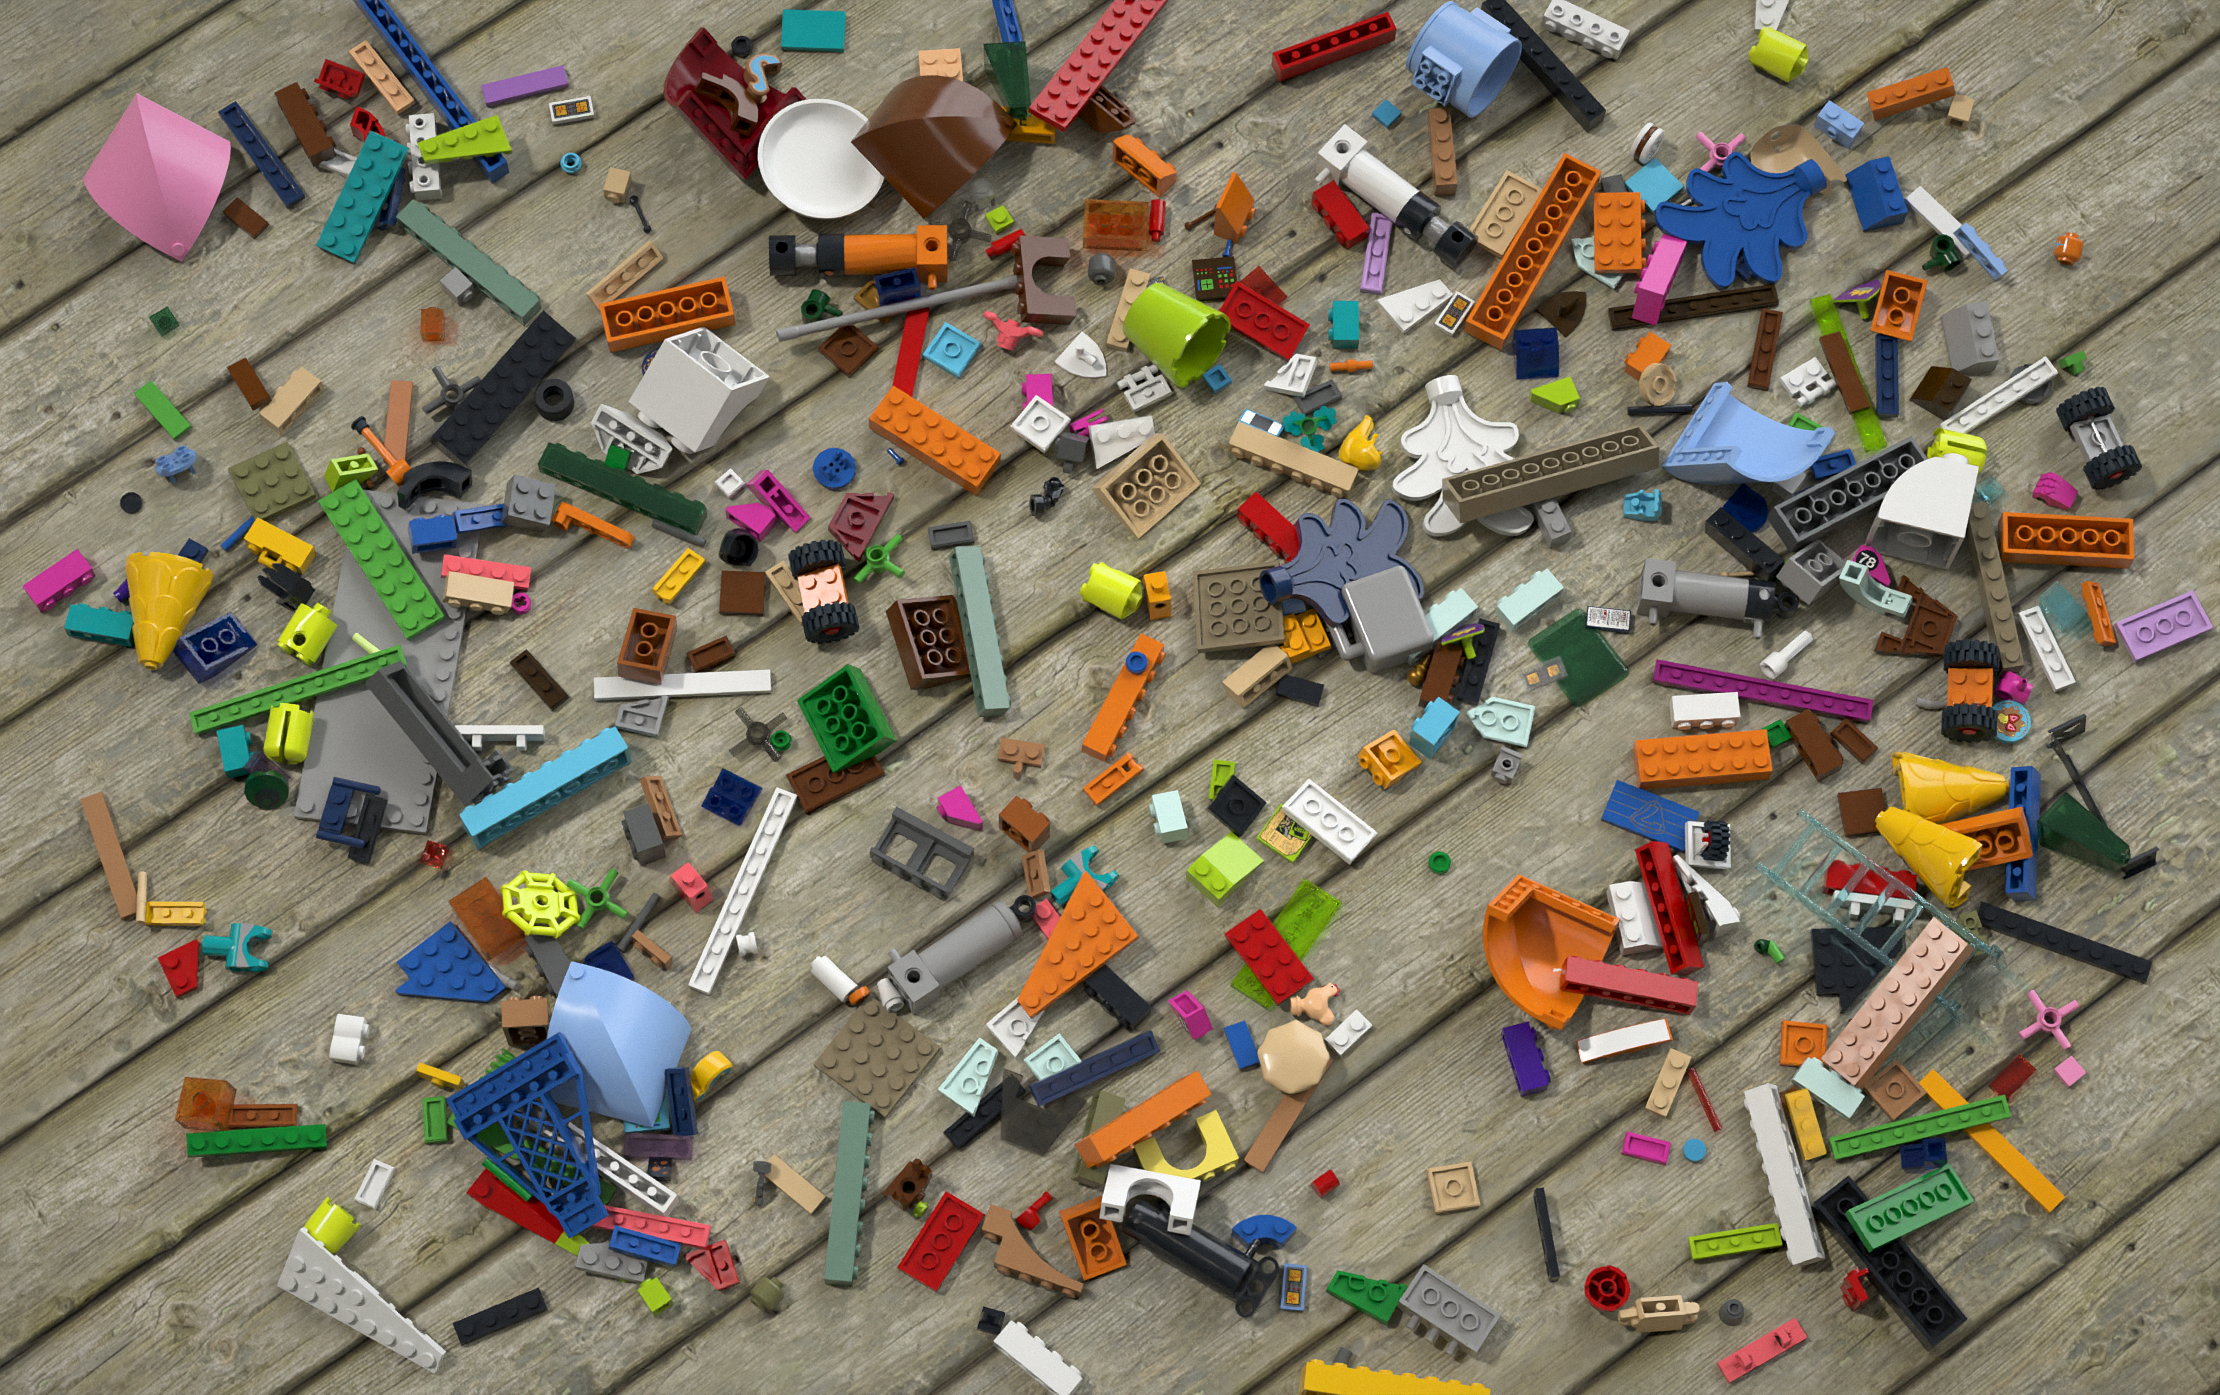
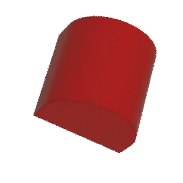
M1328 1170L1315 1179L1310 1186L1322 1198L1338 1187L1340 1183L1334 1172Z

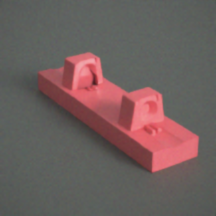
M1794 1318L1719 1361L1717 1366L1728 1384L1803 1342L1808 1337L1797 1319ZM1775 1336H1779V1337H1780V1339H1781V1341H1782V1345H1781V1346H1780L1779 1342L1777 1341V1339L1775 1338Z

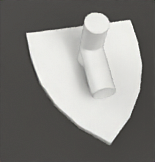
M1083 332L1055 360L1057 365L1073 375L1084 378L1106 377V363L1103 353L1098 345Z

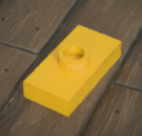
M419 1062L416 1070L419 1077L430 1080L432 1085L440 1088L447 1086L459 1091L462 1090L464 1085L462 1077Z

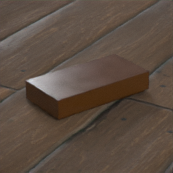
M238 197L223 211V214L254 240L269 226L268 221Z
M727 635L686 653L695 673L702 672L736 657Z
M1847 718L1830 734L1861 764L1866 762L1878 750V747Z

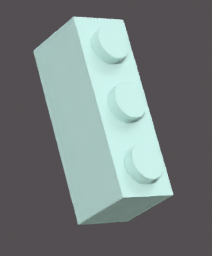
M1548 568L1543 572H1536L1530 578L1531 581L1525 585L1523 583L1514 589V593L1511 596H1504L1497 602L1495 614L1511 633L1562 596L1564 587Z
M1815 1057L1812 1059L1806 1058L1790 1082L1800 1089L1807 1088L1810 1096L1843 1119H1850L1865 1097L1861 1094L1862 1090L1851 1083L1848 1085L1842 1081L1843 1077L1836 1071L1832 1070L1829 1072L1823 1067L1824 1063Z

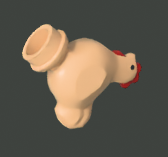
M1328 983L1327 986H1322V988H1313L1309 990L1304 999H1301L1299 996L1290 998L1291 1016L1297 1015L1299 1017L1302 1013H1306L1310 1018L1319 1020L1320 1024L1324 1026L1331 1025L1334 1022V1015L1328 1008V999L1338 997L1340 989L1337 987V984L1332 985Z

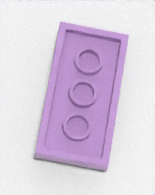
M2193 590L2118 621L2114 625L2134 663L2213 629Z

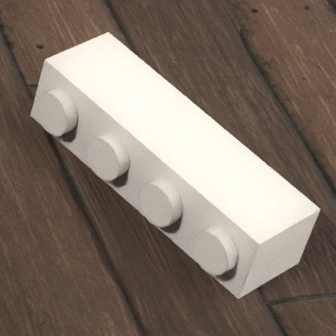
M1011 1320L993 1341L994 1347L1053 1395H1073L1082 1384V1373L1073 1365L1068 1367L1063 1363L1064 1358L1053 1350L1051 1353L1046 1349V1344L1039 1337L1035 1336L1033 1338L1027 1333L1028 1329L1022 1323H1014Z

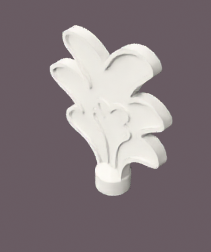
M1456 375L1442 376L1431 380L1425 385L1429 403L1431 404L1430 413L1420 425L1407 430L1402 435L1399 443L1402 451L1407 456L1420 459L1413 466L1400 473L1394 479L1391 486L1395 495L1410 501L1427 499L1441 491L1439 500L1427 513L1423 521V530L1430 536L1452 534L1467 523H1459L1443 501L1442 479L1515 459L1505 454V452L1510 451L1516 445L1519 437L1518 428L1514 423L1490 422L1476 416L1464 401L1460 382ZM1521 506L1509 511L1481 517L1477 520L1488 529L1501 535L1518 536L1525 533L1531 527L1534 518L1530 511Z

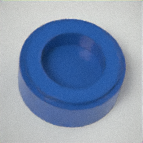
M1132 652L1126 658V669L1134 675L1142 674L1147 669L1148 660L1143 653Z

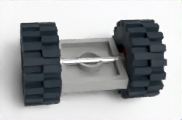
M2096 387L2094 389L2089 388L2087 391H2081L2080 394H2075L2071 396L2072 398L2064 400V403H2061L2056 408V413L2064 430L2072 432L2086 461L2083 470L2093 490L2113 487L2115 484H2120L2122 481L2130 479L2131 476L2136 475V472L2141 470L2142 464L2132 445H2123L2109 414L2113 413L2115 407L2106 388Z

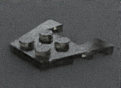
M1004 1068L1002 1072L1000 1140L1043 1156L1085 1105L1087 1100L1068 1093L1060 1113L1051 1112L1016 1098L1023 1075Z

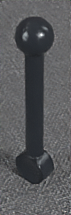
M633 195L630 197V203L636 208L644 226L643 231L650 233L652 229L647 225L638 205V197Z

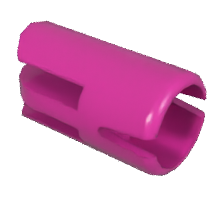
M1103 408L1069 425L1070 433L1082 430L1078 435L1090 438L1088 426L1101 424L1108 420L1107 416H1104L1091 423L1088 422V420L1103 413Z

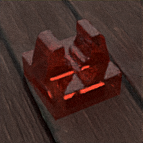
M427 840L420 862L442 869L449 852V846Z

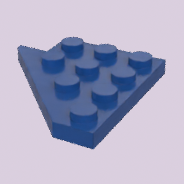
M451 921L397 961V964L409 978L408 981L395 990L397 995L488 1004L506 990L505 986Z

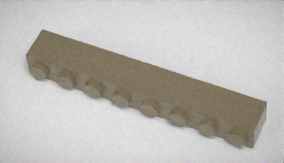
M1988 502L1971 504L1966 537L1990 643H1994L2000 649L1999 672L1997 674L2001 676L2004 671L2015 674L2020 673L2024 667V661Z

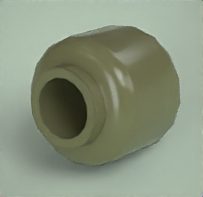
M767 1277L761 1278L750 1291L752 1296L751 1302L763 1312L765 1310L772 1311L784 1298V1292L781 1289L783 1284L775 1277H772V1279Z

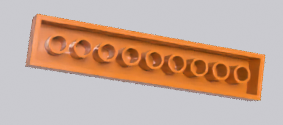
M1566 153L1562 155L1467 318L1464 332L1502 351L1596 189L1602 171Z

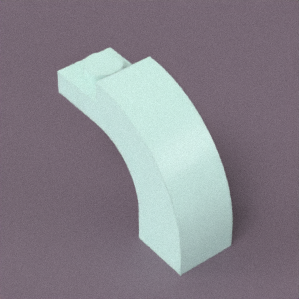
M1847 560L1839 577L1842 588L1851 598L1882 615H1885L1887 612L1904 618L1913 600L1911 595L1887 588L1875 581L1869 573L1868 566Z

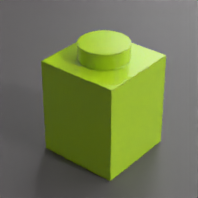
M657 1277L653 1280L649 1278L640 1284L638 1289L639 1296L654 1317L673 1305L671 1297Z

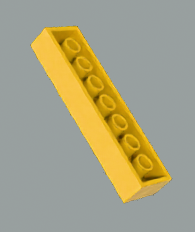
M1313 1359L1310 1362H1306L1301 1370L1298 1395H1490V1389L1484 1388L1485 1385L1479 1383H1471L1468 1386L1462 1385V1382L1458 1380L1441 1382L1439 1378L1426 1376L1425 1379L1416 1378V1375L1411 1373H1402L1401 1376L1394 1375L1393 1371L1390 1370L1373 1372L1370 1371V1368L1364 1366H1357L1356 1369L1347 1368V1365L1343 1363L1326 1365L1322 1360Z

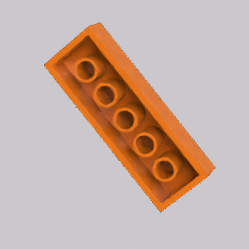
M725 276L599 304L610 353L661 342L667 338L701 327L711 331L736 325Z
M895 386L891 387L869 417V429L977 496L1000 464V452Z
M2003 512L1998 521V551L2001 562L2129 569L2134 560L2133 519Z
M1766 729L1635 740L1632 748L1637 788L1643 790L1769 780L1773 771Z
M1197 1070L1170 1084L1074 1145L1088 1168L1094 1165L1099 1168L1104 1164L1112 1162L1120 1154L1128 1152L1136 1144L1152 1137L1155 1132L1171 1125V1122L1184 1117L1192 1109H1196L1206 1103L1205 1098L1211 1095V1092Z

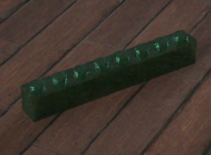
M549 442L538 462L539 471L545 475L651 519H658L686 530L694 535H698L708 515L707 508L698 500L691 501L686 499L681 493H671L659 484L652 485L640 476H630L618 467L613 469L599 459H589L584 453L579 451L572 452L560 443L553 444Z

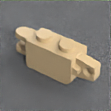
M1681 1295L1640 1298L1629 1309L1619 1310L1617 1319L1619 1326L1635 1327L1636 1333L1682 1330L1683 1325L1697 1322V1314L1700 1312V1307L1695 1302H1683Z

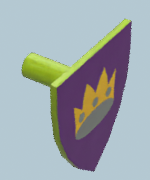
M1874 280L1857 286L1841 294L1833 302H1856L1861 319L1868 318L1869 313L1866 305L1876 298V294L1881 289V282Z
M1466 624L1445 636L1441 644L1444 645L1461 639L1467 658H1474L1476 654L1472 646L1473 635L1483 633L1485 630L1484 625Z

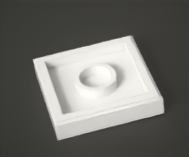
M1036 395L1010 426V430L1045 454L1071 422V419Z

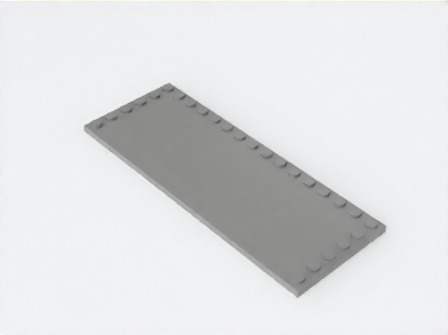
M363 490L446 619L407 641L353 555L345 546L331 619L338 627L327 643L322 669L369 655L366 650L352 640L355 633H359L380 651L401 645L407 662V669L448 718L468 607H451L448 603H442L445 578H441L443 556L445 554L477 559L482 530L457 534L456 531V548L412 554L408 525L409 521L415 518L430 519L437 515L453 516L452 513L454 511L486 505L418 497L404 510L398 507V496L395 493ZM366 681L317 696L309 748L304 761L294 813L295 819L320 822L333 778L338 777L381 788V793L375 796L388 799L389 801L380 829L427 835L438 773L366 686ZM354 790L344 825L357 826L366 795L365 792Z

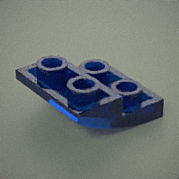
M722 768L701 807L741 826L763 788Z

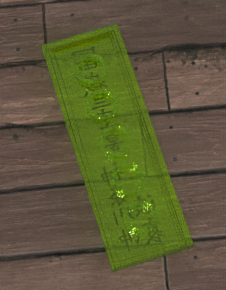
M1304 878L1274 921L1273 926L1302 962L1342 902ZM1244 964L1230 986L1268 1011L1274 1001L1246 964Z

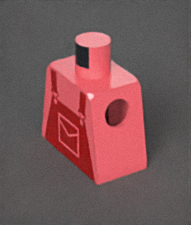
M689 862L670 876L672 886L695 913L713 901L708 885ZM700 893L703 894L701 897H699V898L696 899V897H697Z

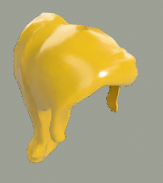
M1368 415L1364 416L1362 422L1345 438L1339 450L1340 460L1358 468L1360 471L1377 470L1381 465L1380 455L1382 451H1377L1374 446L1378 434L1372 435L1370 441L1367 440L1369 434L1374 429L1371 417Z

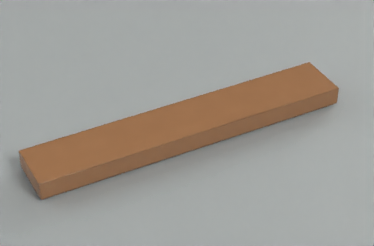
M101 791L80 800L120 918L124 920L136 915L137 892Z
M1329 1058L1328 1064L1326 1065L1325 1072H1324V1074L1322 1075L1320 1081L1322 1080V1078L1324 1077L1325 1073L1327 1072V1070L1329 1069L1330 1065H1331L1332 1062H1333V1060L1330 1059V1058ZM1319 1083L1301 1093H1285L1244 1158L1243 1162L1263 1174Z

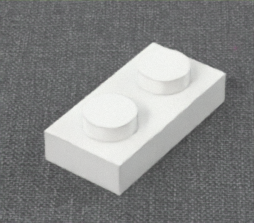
M1356 1009L1324 1042L1341 1057L1372 1028V1024Z

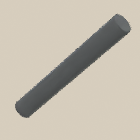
M653 893L617 946L618 950L623 953L632 941V935L637 929L641 928L661 898L658 894Z

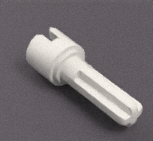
M1803 631L1780 652H1772L1760 663L1762 672L1770 679H1775L1788 667L1787 662L1813 640L1811 633Z

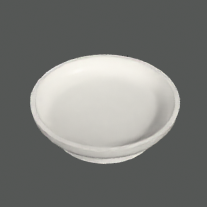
M828 99L803 100L779 111L765 127L758 147L759 169L769 192L787 209L812 219H839L862 209L877 194L884 181V177L851 143L868 119L851 106Z

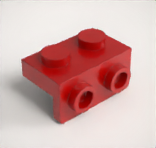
M325 59L319 78H315L314 82L320 84V89L331 92V89L338 91V96L350 100V97L358 98L366 74Z
M1856 1268L1847 1273L1848 1276L1843 1279L1844 1282L1840 1287L1845 1305L1848 1308L1851 1307L1853 1312L1862 1308L1869 1298L1860 1283L1869 1273L1867 1268L1863 1270Z

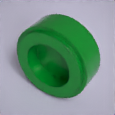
M1438 851L1430 856L1428 867L1434 874L1442 875L1450 869L1451 859L1445 852Z

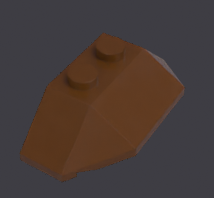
M1102 85L1078 115L1079 118H1082L1092 129L1099 133L1124 130L1136 123L1131 109Z

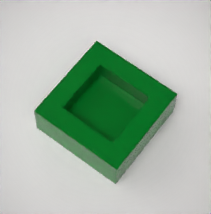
M611 444L604 465L624 473L627 470L632 451Z
M1781 719L1761 729L1767 730L1768 743L1771 750L1790 741L1792 738Z

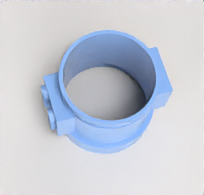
M1449 1L1437 9L1420 30L1408 53L1406 69L1410 73H1414L1411 81L1412 85L1445 106L1450 102L1453 107L1468 117L1473 118L1482 113L1504 88L1520 58L1522 42L1509 34L1511 29L1478 7L1470 13L1464 8H1460L1455 2Z

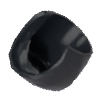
M741 528L731 529L723 537L718 554L719 558L731 565L751 567L758 555V543L755 537L747 530Z

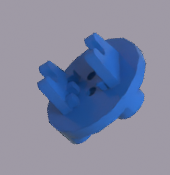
M826 449L820 452L814 460V477L825 488L836 491L848 485L856 474L855 460L844 449Z

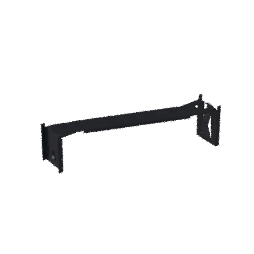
M2082 714L2048 730V733L2053 732L2051 734V741L2052 738L2054 741L2046 746L2047 748L2052 747L2065 765L2121 870L2126 875L2123 877L2125 880L2157 865L2156 854L2159 848L2156 846L2127 861L2117 849L2112 833L2070 756L2066 755L2060 744L2085 732L2087 716ZM2077 725V726H2076L2074 729H2072L2071 731L2064 732V731L2070 729L2071 727Z

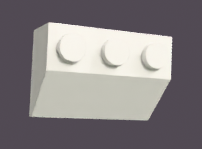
M1628 881L1609 885L1606 894L1611 915L1620 919L1615 932L1621 956L1662 949L1663 945L1645 883Z

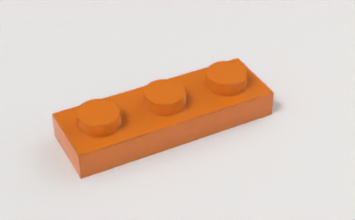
M2092 581L2081 583L2082 597L2087 604L2088 618L2093 625L2095 640L2098 644L2109 647L2116 644L2100 583Z

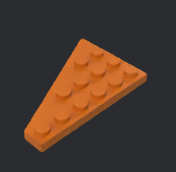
M1087 871L1082 874L1017 999L1031 1019L1139 939L1136 932Z

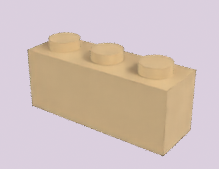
M301 366L298 371H294L289 376L288 382L284 386H280L276 390L274 397L271 399L272 401L261 407L259 415L262 422L282 436L324 390L321 380Z
M449 571L445 577L442 603H448L451 607H470L473 611L488 610L496 615L507 614L512 604L514 582Z
M1275 644L1267 645L1235 672L1228 675L1222 683L1226 694L1239 706L1245 708L1293 668L1285 652Z

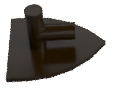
M1569 291L1553 295L1536 307V310L1566 338L1580 324L1584 316L1586 292Z

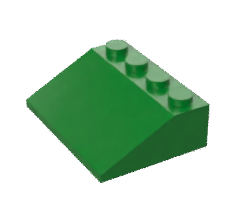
M847 664L797 700L833 773H837L875 756L897 741L860 668Z

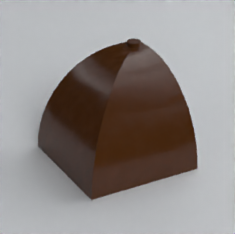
M926 75L910 78L896 85L852 139L851 143L924 219L960 189L990 159L1017 126V123L995 100L978 88L958 79Z

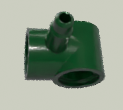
M1941 234L1935 237L1929 251L1932 260L1923 264L1922 269L1926 271L1940 265L1943 272H1947L1962 262L1954 248V241L1950 236ZM1938 246H1942V247H1944L1946 250H1945V251L1940 250V249L1938 248Z
M813 289L810 292L807 300L801 306L804 324L823 320L824 312L838 317L842 316L843 312L829 305L831 298L826 293L817 289ZM809 311L817 312L815 315L807 314Z

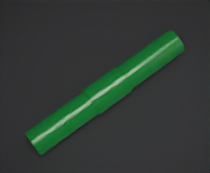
M488 1157L483 1161L482 1165L526 1202L532 1198L533 1195Z

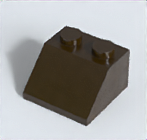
M1931 366L1909 401L1946 421L1968 390L1972 379L1954 368Z

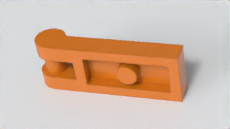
M1129 752L1083 787V792L1098 807L1129 781L1139 776L1144 771V768L1141 764H1137L1134 761V756ZM1128 766L1131 770L1126 772L1123 767Z

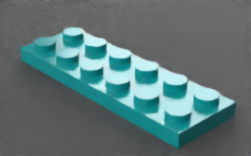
M370 130L316 243L317 247L356 264L410 150L408 147Z

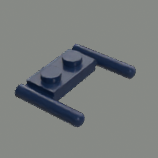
M334 777L316 839L363 848L365 846L364 840L341 835L354 794L353 792L356 790L379 795L381 788L375 785Z

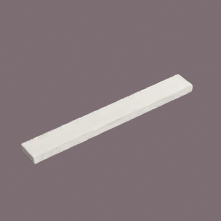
M770 670L664 674L661 685L624 677L594 678L595 701L661 698L663 695H667L670 698L771 693Z

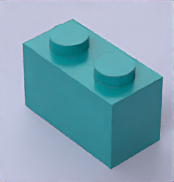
M1333 301L1332 308H1328V321H1332V328H1328V341H1332V348L1358 349L1359 301Z
M243 725L217 730L224 772L227 778L254 773L253 765H256L254 752H250L249 745L252 744L250 731L246 732Z

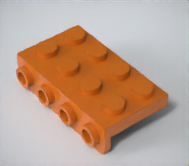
M1641 192L1594 193L1595 273H1637V277H1641L1643 268H1646V258H1642V251H1645L1646 244L1645 238H1641V232H1645V219H1641V213H1645V200H1641Z

